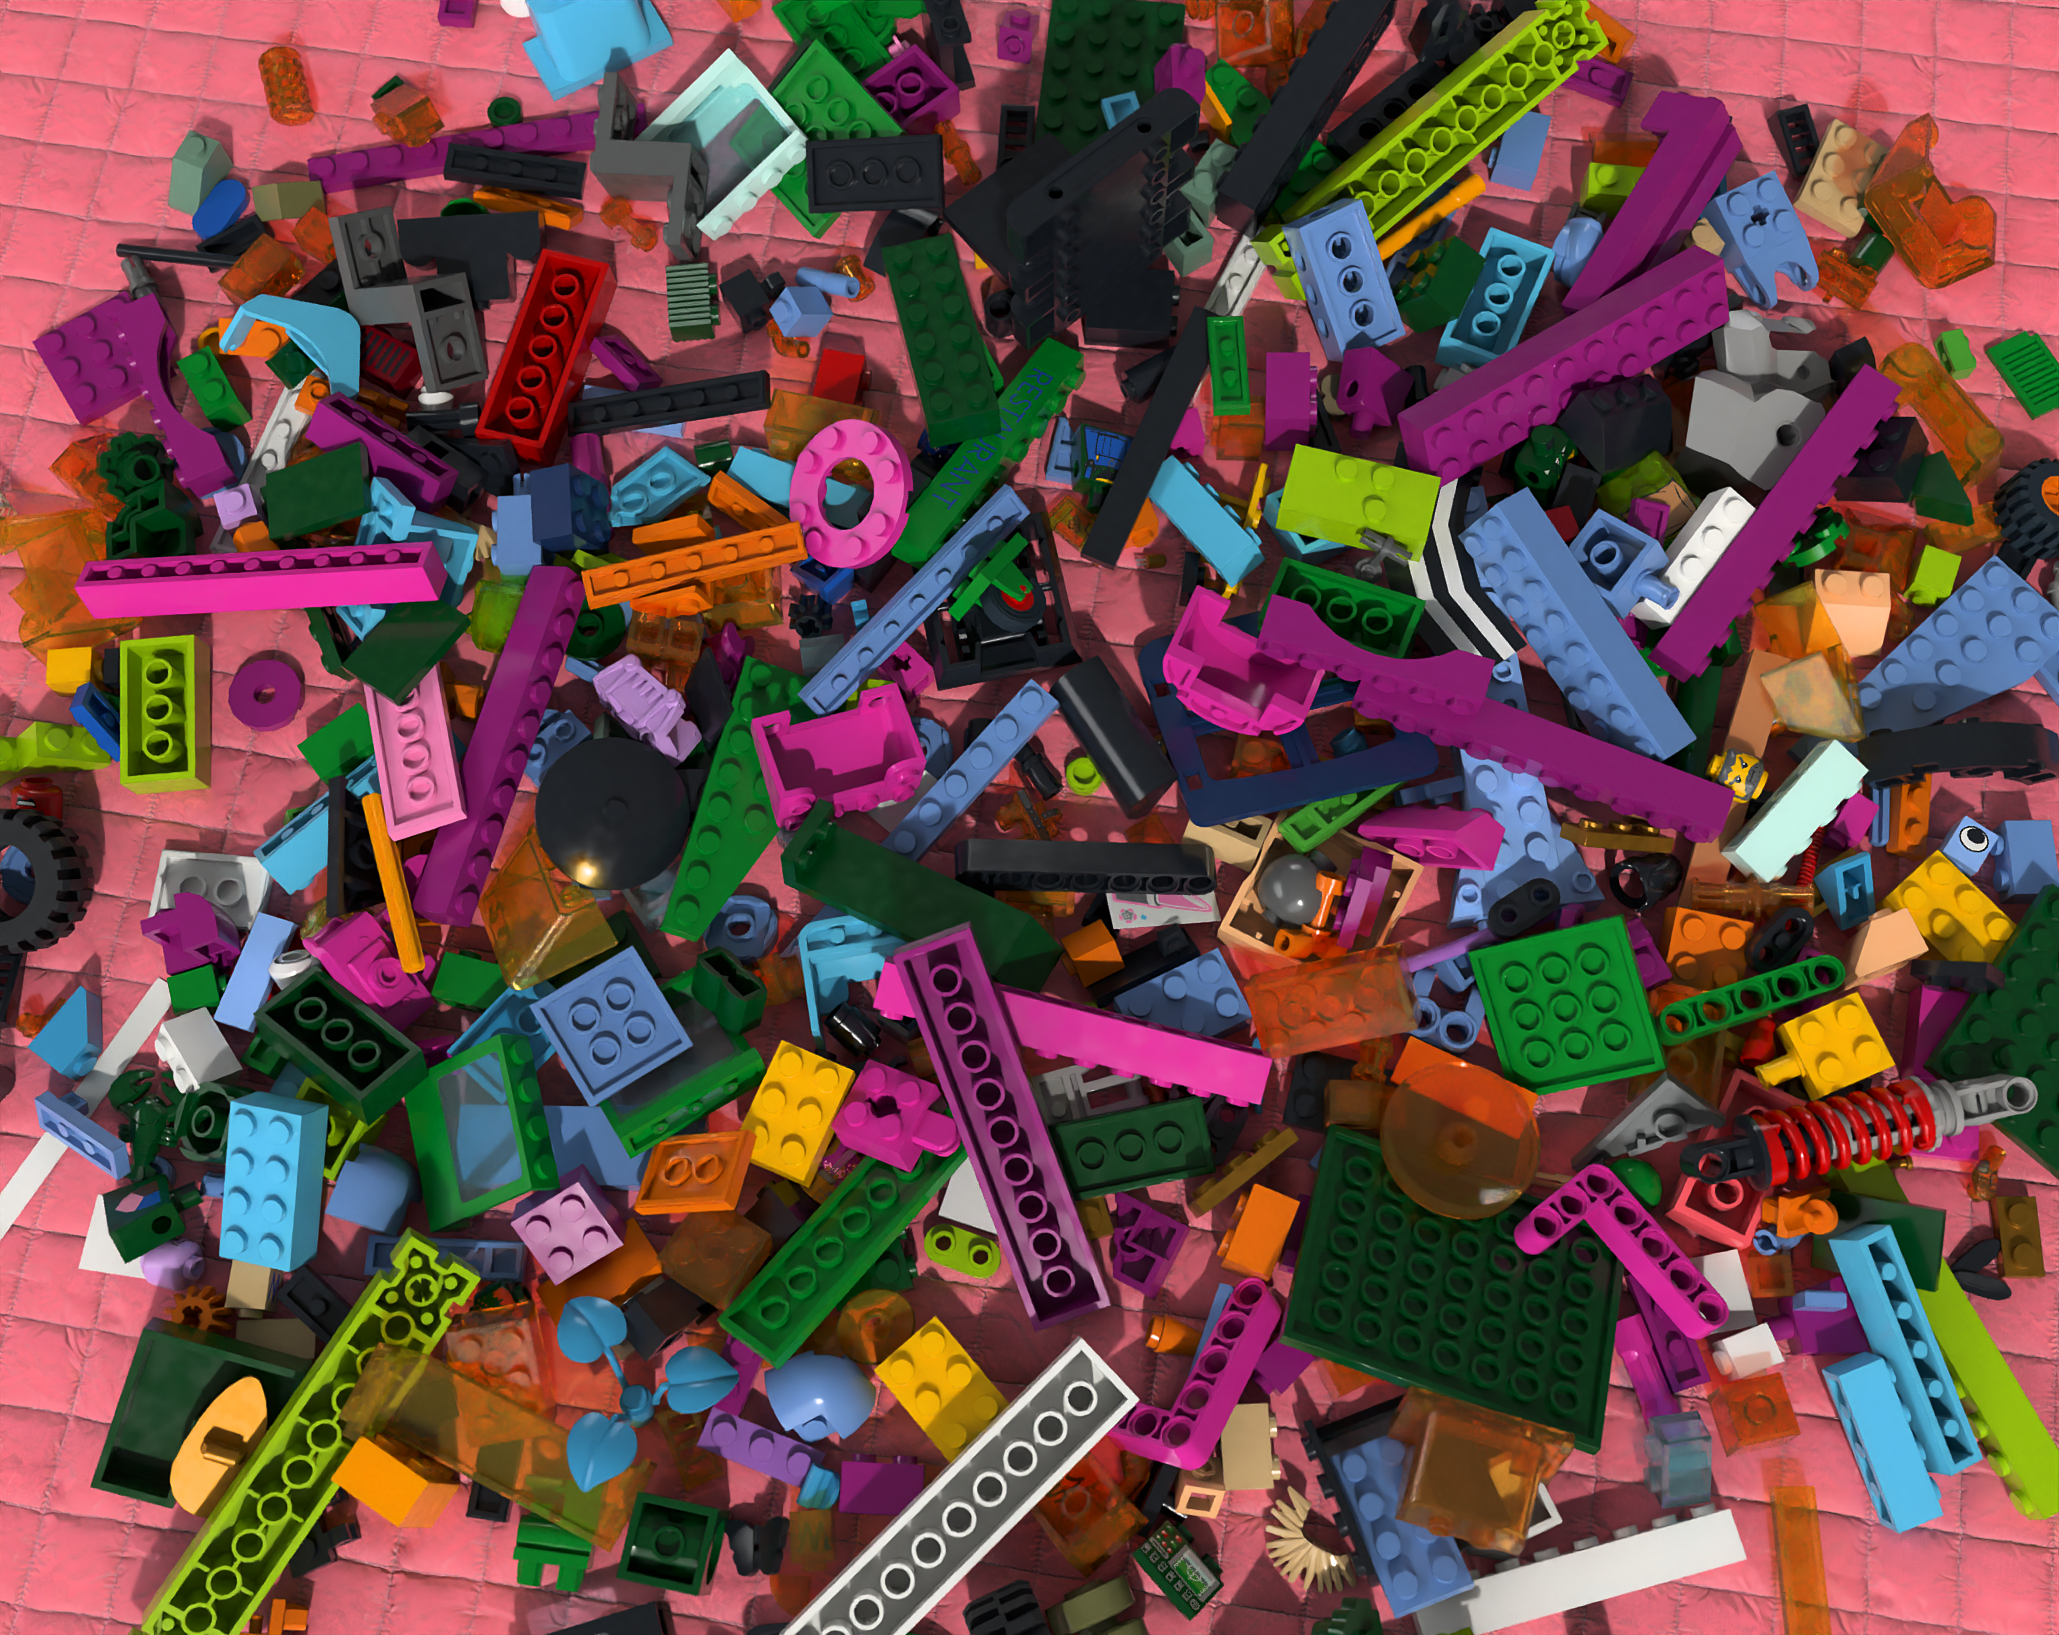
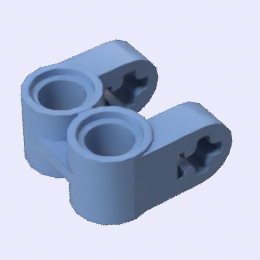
M1426 967L1415 971L1396 1019L1397 1033L1405 1041L1412 1036L1453 1056H1462L1477 1038L1485 1015L1478 986L1472 984L1461 1011L1449 1012L1439 1008L1434 1001L1428 998L1437 970ZM1414 1013L1420 1014L1426 1020L1427 1027L1421 1028L1413 1025L1409 1015ZM1446 1028H1456L1463 1036V1041L1456 1042L1451 1040L1447 1035Z

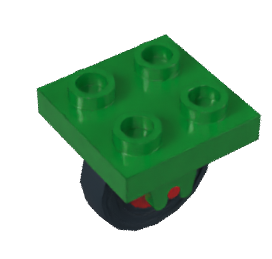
M1018 532L1008 543L1001 539L987 555L991 561L982 559L968 575L973 581L970 582L966 579L952 594L957 601L948 610V613L959 622L977 604L983 608L984 613L994 624L1004 630L1014 633L1025 632L1035 626L1046 609L1045 594L1034 577L1018 569L1013 563L1014 559L1029 542Z

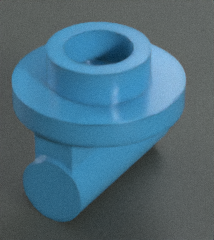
M812 1463L796 1503L805 1508L813 1507L822 1511L829 1510L840 1499L841 1481L839 1473L821 1464Z

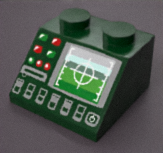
M1165 1520L1130 1555L1185 1619L1191 1621L1224 1586L1223 1582L1218 1578L1223 1573V1570L1208 1553L1202 1558L1190 1546L1195 1541V1538L1179 1520L1174 1525L1169 1520Z

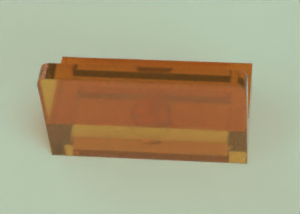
M1589 132L1588 140L1592 144L1590 162L1647 167L1659 148L1658 140L1660 137L1654 136L1652 133Z

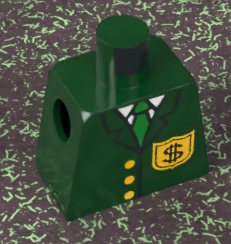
M1540 425L1534 428L1515 461L1514 494L1528 487L1544 511L1548 510L1555 498L1566 464L1576 465L1579 461L1576 445L1562 429L1551 425Z

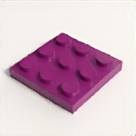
M126 291L32 341L75 417L83 427L142 395L138 382L143 380L140 372L135 373L126 356V353L131 351L129 345L122 343L114 327L115 324L119 323L114 309L133 301ZM172 365L170 367V379L177 376Z

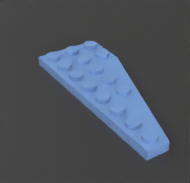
M1994 555L1826 714L1834 716L1831 721V727L1813 732L1809 730L1786 754L1799 765L1819 742L1836 739L1855 758H1858L1857 740L1868 738L1869 733L1874 730L1888 728L1895 732L1931 726L1979 702L1991 699L2001 692L2024 684L2059 651V611Z

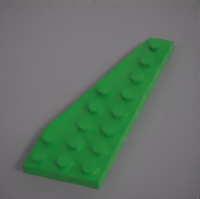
M746 656L733 693V699H731L734 712L720 734L662 919L660 931L697 942L780 830V827L776 824L752 737L751 721L754 718L789 710L791 715L789 726L818 719L817 715L797 695L811 681L810 678L750 656ZM847 700L832 715L845 712ZM776 724L769 725L765 728L773 727Z

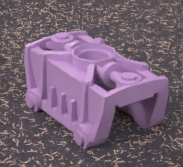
M629 654L603 669L592 679L600 699L599 702L612 713V716L618 720L623 729L635 741L640 740L660 753L674 768L682 763L701 741L702 735L698 727L693 722H686L681 718L686 707L682 695L675 689L668 690L645 670L640 659L634 654Z

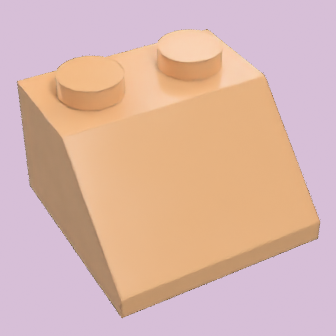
M1815 569L1805 581L1806 601L1802 605L1804 654L1878 658L1881 653L1891 609L1889 573Z
M1890 907L1870 915L1868 917L1869 920L1855 927L1857 933L1846 941L1840 958L1845 968V979L1839 987L1832 991L1833 996L1900 970L1929 950L1907 908L1894 913Z

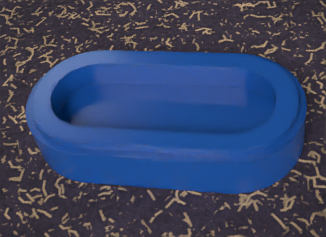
M233 179L223 180L213 188L192 218V226L202 240L206 241L234 226L249 204V194L243 184Z

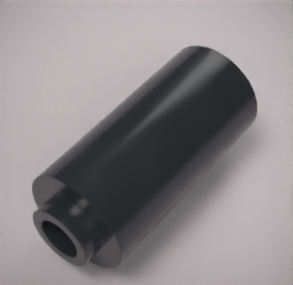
M1177 344L1122 372V381L1119 382V387L1127 401L1133 400L1136 404H1140L1153 397Z

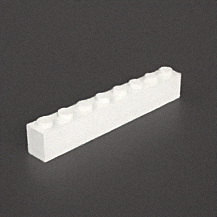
M1710 1503L1690 1509L1692 1517L1677 1521L1675 1514L1652 1519L1653 1528L1638 1532L1636 1525H1631L1613 1530L1614 1539L1599 1543L1597 1536L1574 1541L1575 1550L1559 1554L1557 1547L1533 1553L1535 1561L1520 1565L1518 1558L1494 1564L1496 1572L1480 1576L1478 1569L1470 1570L1469 1573L1474 1582V1588L1411 1614L1417 1635L1451 1634L1467 1627L1471 1628L1474 1635H1480L1743 1561L1747 1557L1731 1510H1716L1715 1504Z

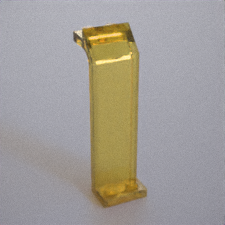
M378 1342L338 1416L348 1422L341 1435L352 1441H359L368 1432H380L394 1437L609 1553L612 1551L632 1515L637 1492H644L658 1464L643 1457L638 1466L631 1463L618 1476L598 1484L588 1492H583L575 1482L568 1464L567 1441L570 1430L426 1353Z

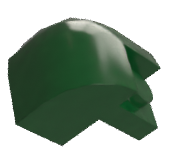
M164 478L124 497L123 500L126 505L119 511L114 522H107V560L196 555L195 538L204 535L202 521L190 499L179 488Z

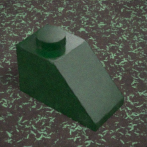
M1943 450L1924 457L1907 503L1911 502L1917 515L1966 527L1973 525L1974 518L1971 502Z

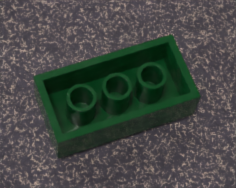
M316 965L312 966L253 1013L263 1041L368 1127L429 1076L422 1049Z

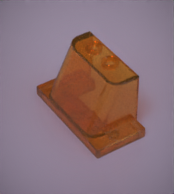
M1409 1386L1389 1423L1387 1435L1389 1438L1407 1443L1395 1519L1427 1528L1430 1533L1436 1536H1453L1467 1540L1472 1546L1479 1549L1493 1548L1519 1556L1526 1544L1539 1483L1549 1485L1573 1451L1575 1434Z

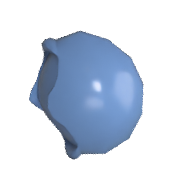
M1586 217L1572 218L1566 221V225L1558 234L1552 247V251L1556 252L1553 280L1562 283L1569 289L1572 288L1604 237L1600 222Z

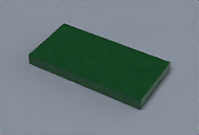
M1194 1094L1047 1124L1075 1201L1217 1172L1201 1096Z

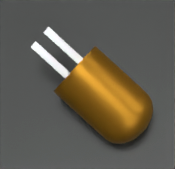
M1164 554L1144 555L1143 559L1135 560L1143 561V563H1138L1136 566L1144 565L1145 569L1163 568L1167 563Z

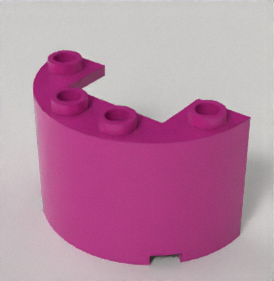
M1197 585L1163 658L1164 677L1167 683H1174L1177 687L1176 697L1205 720L1234 732L1259 736L1261 730H1273L1275 735H1281L1298 728L1307 717L1326 670H1310L1301 666L1298 661L1288 658L1273 659L1266 656L1263 651L1255 649L1258 641L1257 638L1243 632L1236 626L1221 621L1231 601L1213 590Z

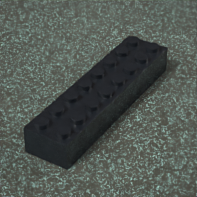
M1333 0L1325 14V24L1321 30L1316 28L1312 32L1307 42V52L1303 58L1298 56L1294 60L1288 76H1290L1285 86L1279 85L1270 101L1271 108L1266 115L1261 113L1252 129L1254 134L1248 143L1242 142L1234 156V166L1230 172L1225 170L1218 179L1215 190L1218 191L1215 201L1218 221L1251 239L1255 237L1395 17L1397 0H1339V2Z

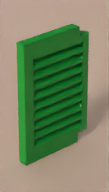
M2024 331L1986 350L1985 354L2032 421L2059 408V363L2038 333L2029 336Z

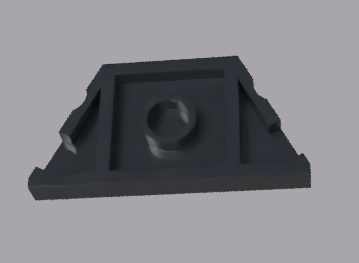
M341 775L329 779L326 917L330 919L386 903L364 814L362 798L357 799L346 788L349 781Z

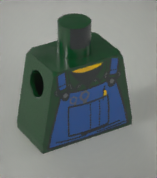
M1081 423L1071 440V488L1075 492L1088 495L1086 510L1089 513L1098 515L1134 437Z

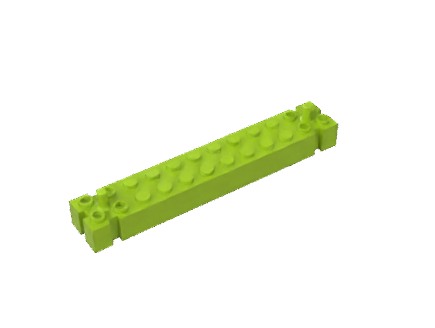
M1537 0L1535 5L1538 10L1524 11L1281 215L1285 222L1283 225L1270 224L1255 236L1250 243L1264 265H1274L1277 271L1271 277L1284 298L1306 300L1282 226L1340 199H1362L1376 241L1579 69L1576 61L1590 60L1609 44L1598 21L1587 19L1585 12L1591 8L1587 0Z
M407 1228L390 1253L391 1262L394 1265L391 1271L387 1273L382 1269L378 1270L143 1611L141 1630L132 1627L128 1635L240 1634L340 1487L330 1480L361 1435L374 1437L451 1324L452 1318L448 1309L453 1301L463 1306L481 1280L476 1267L449 1252L444 1260L439 1258V1250L435 1242L412 1228Z

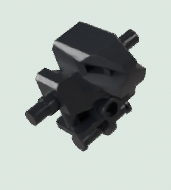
M1426 0L1428 5L1421 9L1408 36V40L1417 60L1423 63L1443 60L1444 65L1442 69L1450 74L1508 25L1502 24L1499 17L1500 13L1497 9H1492L1485 13L1481 3L1474 4L1469 13L1472 6L1469 0Z

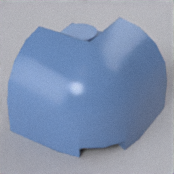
M360 1143L359 1151L361 1152L354 1162L346 1160L325 1213L383 1235L396 1236L404 1222L409 1201L421 1204L423 1190L419 1172L410 1161L386 1148L369 1143Z

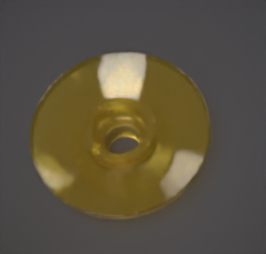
M877 1288L864 1291L851 1299L841 1311L836 1326L838 1343L843 1352L857 1363L865 1365L881 1364L913 1336L915 1315L909 1302L901 1294L893 1290ZM878 1317L877 1322L873 1325L866 1324L871 1318Z

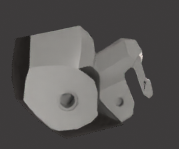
M1743 309L1729 311L1730 321L1711 331L1718 371L1714 369L1702 371L1679 383L1681 384L1695 378L1686 446L1673 466L1664 475L1670 479L1674 478L1679 485L1702 499H1705L1709 493L1730 486L1749 504L1755 507L1761 504L1834 405L1837 381L1831 379L1828 360L1819 356L1815 351L1777 350L1771 346L1770 331L1808 334L1812 330H1816L1811 320L1794 316H1783L1781 320L1763 318L1754 311Z

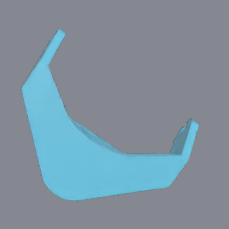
M260 294L240 306L219 343V347L225 353L228 352V349L231 351L236 350L243 343L256 319L285 327V333L328 376L331 395L341 392L355 402L359 394L360 327L352 315L334 307Z

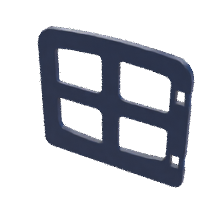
M1261 611L1221 621L1236 626L1243 632L1258 639V616ZM1174 634L1150 641L1142 648L1138 657L1139 674L1143 686L1149 697L1150 706L1170 764L1179 776L1177 781L1189 819L1196 826L1211 827L1429 776L1437 770L1439 756L1433 742L1429 738L1430 736L1416 731L1413 733L1401 731L1392 722L1390 724L1395 734L1393 740L1366 750L1322 762L1317 756L1305 722H1303L1295 730L1279 735L1291 769L1244 778L1214 780L1207 774L1195 738L1226 729L1205 720L1192 710H1186L1183 703L1176 697L1177 687L1174 683H1167L1163 673V658ZM1340 677L1322 680L1309 710L1353 701L1360 680L1352 682L1343 680ZM1165 682L1170 695L1158 697L1154 685ZM1198 774L1202 788L1191 791L1186 777Z

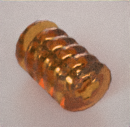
M276 46L262 53L258 59V68L266 94V102L269 106V114L273 120L285 126L303 125L312 120L315 112L311 106L312 100L309 96L306 76L303 73L304 68L301 61H299L301 57L293 48Z

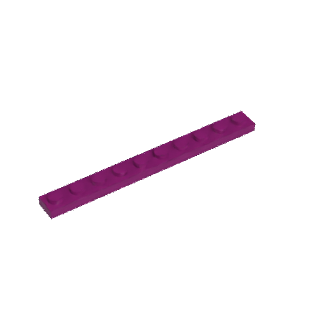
M644 103L637 105L633 141L648 127ZM600 110L307 159L309 181H322L324 194L441 175L443 174L449 143L543 157L595 149L596 139L593 127L595 119L599 118Z

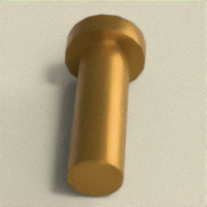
M1905 1155L1900 1159L1885 1160L1890 1170L1905 1168L1906 1171L1913 1169V1161L1910 1155Z

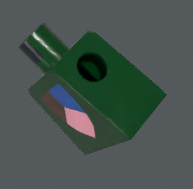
M159 1174L103 1194L108 1233L125 1264L184 1233L187 1228L183 1211L204 1202L203 1195L196 1181L174 1189L166 1174Z

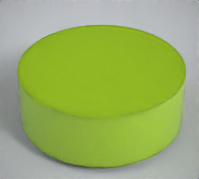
M1086 756L1074 759L1066 770L1067 785L1071 791L1078 795L1087 796L1094 794L1102 785V778Z

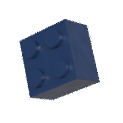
M570 463L530 471L533 542L571 561L578 549L593 556L609 554L611 529L607 522L609 494L606 485Z

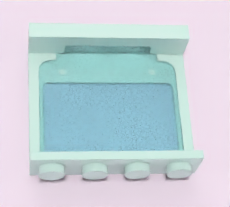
M728 48L634 141L692 143L709 169L705 216L696 226L715 241L720 236L729 232L732 224L740 216L753 209L757 200L764 193L778 185L782 180V176L805 159V141L810 140L746 64Z

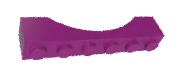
M154 293L115 308L114 311L119 321L118 324L114 325L115 330L122 343L129 345L131 351L126 353L127 359L135 373L140 372L143 380L138 382L139 388L148 402L152 400L155 409L150 410L151 417L159 430L164 429L167 438L162 439V443L171 459L176 458L179 467L175 468L174 472L181 486L184 489L190 487L194 494L200 498L238 482L239 480L228 454L216 437L198 429L184 419L175 406L170 385V367L178 336L167 310Z
M1275 594L1271 596L1255 648L1263 651L1266 656L1273 659L1288 658L1298 661L1301 666L1310 670H1328L1336 673L1343 680L1352 682L1361 680L1374 684L1376 689L1383 692L1393 693L1397 691L1411 695V698L1419 703L1431 704L1434 702L1447 706L1450 711L1460 715H1477L1484 703L1495 660L1459 649L1441 656L1423 659H1396L1376 655L1352 645L1335 634L1320 620L1309 604Z

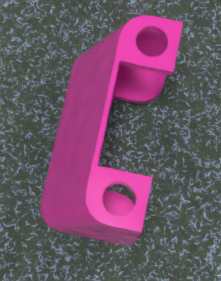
M897 682L861 691L857 709L789 726L791 719L789 710L754 718L751 721L752 737L776 824L780 828H786L788 831L798 830L820 798L833 804L834 816L837 819L845 812L856 809L861 812L872 810L882 802L890 800L895 802L906 801L915 795V790L920 786L927 761ZM883 697V698H881V699H879V700L872 701V700H874V699H876V698ZM776 724L773 727L765 728L769 725Z

